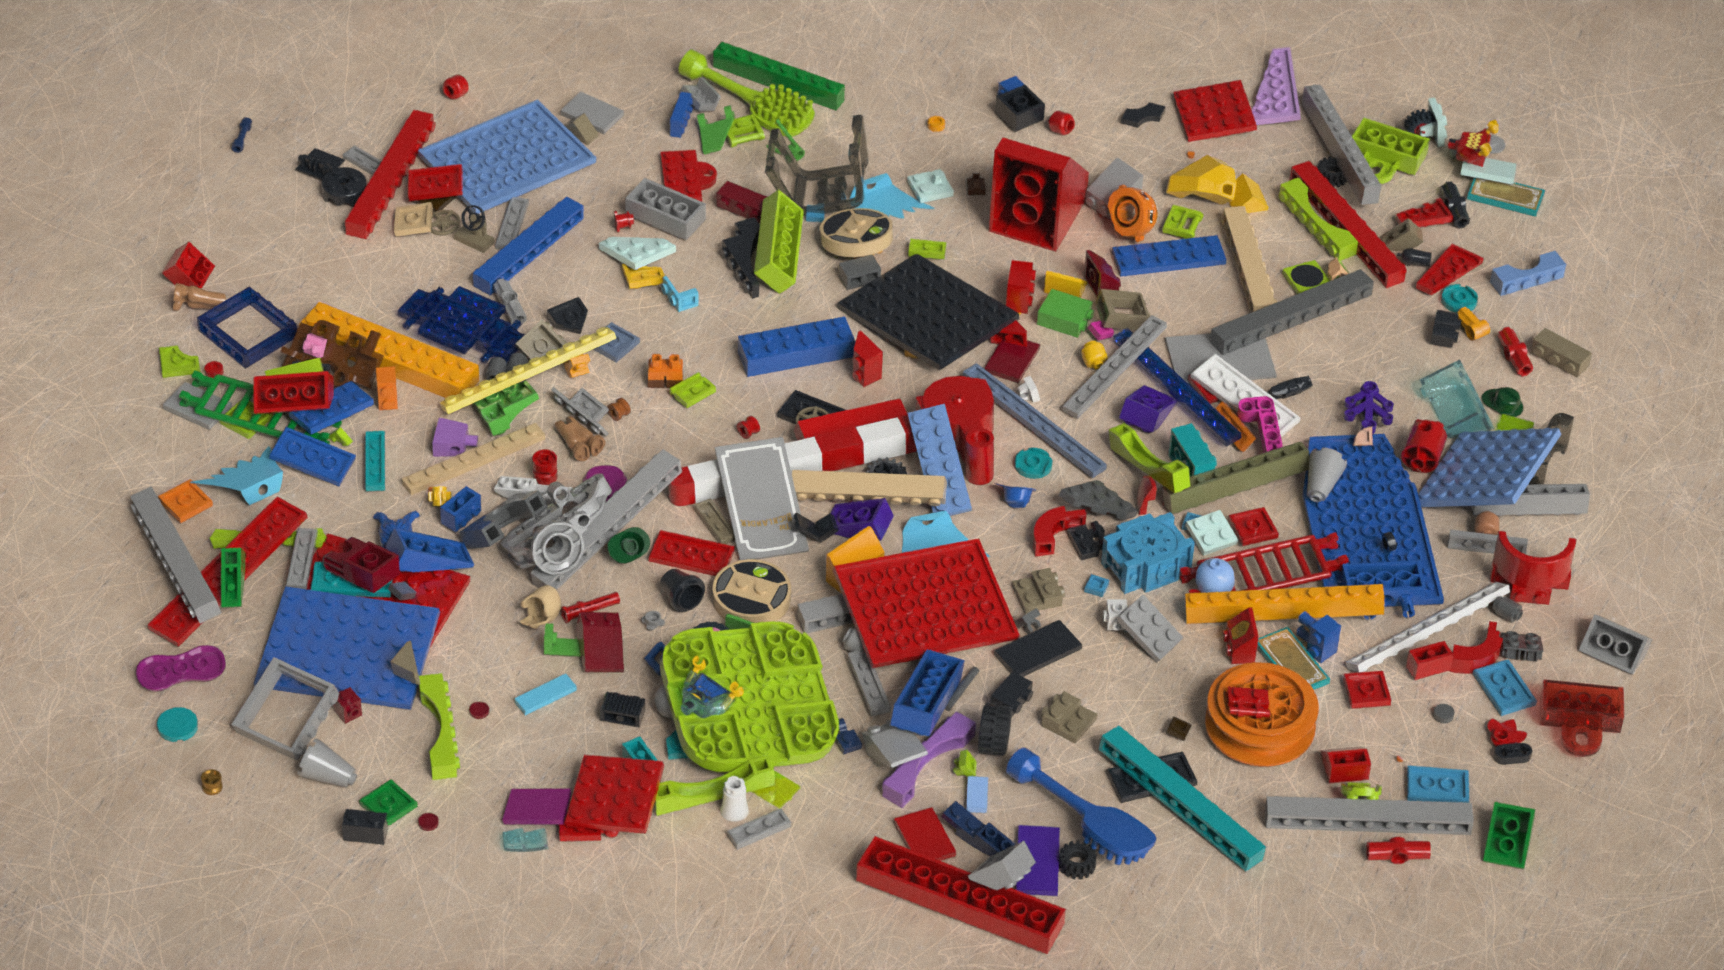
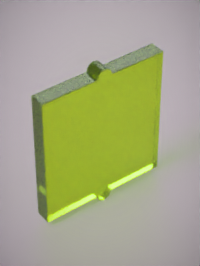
M1502 414L1500 422L1497 423L1496 427L1497 430L1501 431L1513 429L1526 430L1533 428L1534 422Z
M774 770L775 785L751 792L780 809L788 800H792V797L800 790L801 786Z

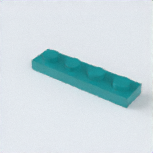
M366 431V491H385V431Z

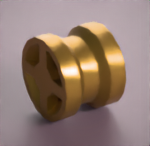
M209 769L202 773L203 792L207 795L219 794L223 789L221 773L215 769Z

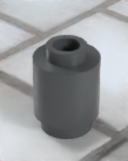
M522 353L511 354L506 372L511 371L517 365L528 363L527 357Z
M494 357L490 360L485 374L486 380L495 378L499 373H506L507 362L503 358Z
M1499 596L1493 604V610H1495L1496 614L1510 622L1518 621L1523 615L1522 605L1506 596Z

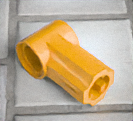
M1463 307L1457 312L1459 313L1458 319H1461V325L1465 328L1467 337L1473 341L1490 334V326L1484 319L1479 320L1470 309Z

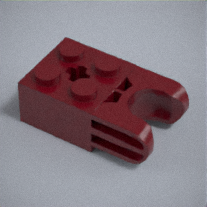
M350 537L344 541L345 553L330 551L323 556V564L326 570L372 593H375L400 575L399 555L370 541L365 543L355 537Z

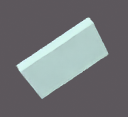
M1486 158L1483 167L1463 161L1461 175L1512 185L1517 164Z

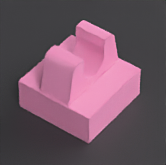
M312 333L307 334V338L303 343V352L318 358L323 357L327 339Z

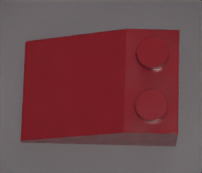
M580 612L575 629L584 672L623 673V640L619 613Z

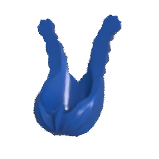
M415 510L405 515L403 519L393 521L384 513L376 512L373 518L378 519L381 524L379 528L381 546L386 549L385 546L394 528L413 531L411 523L420 517L419 513Z

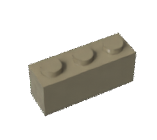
M1544 328L1533 339L1531 348L1532 354L1577 378L1590 365L1592 352L1547 328Z

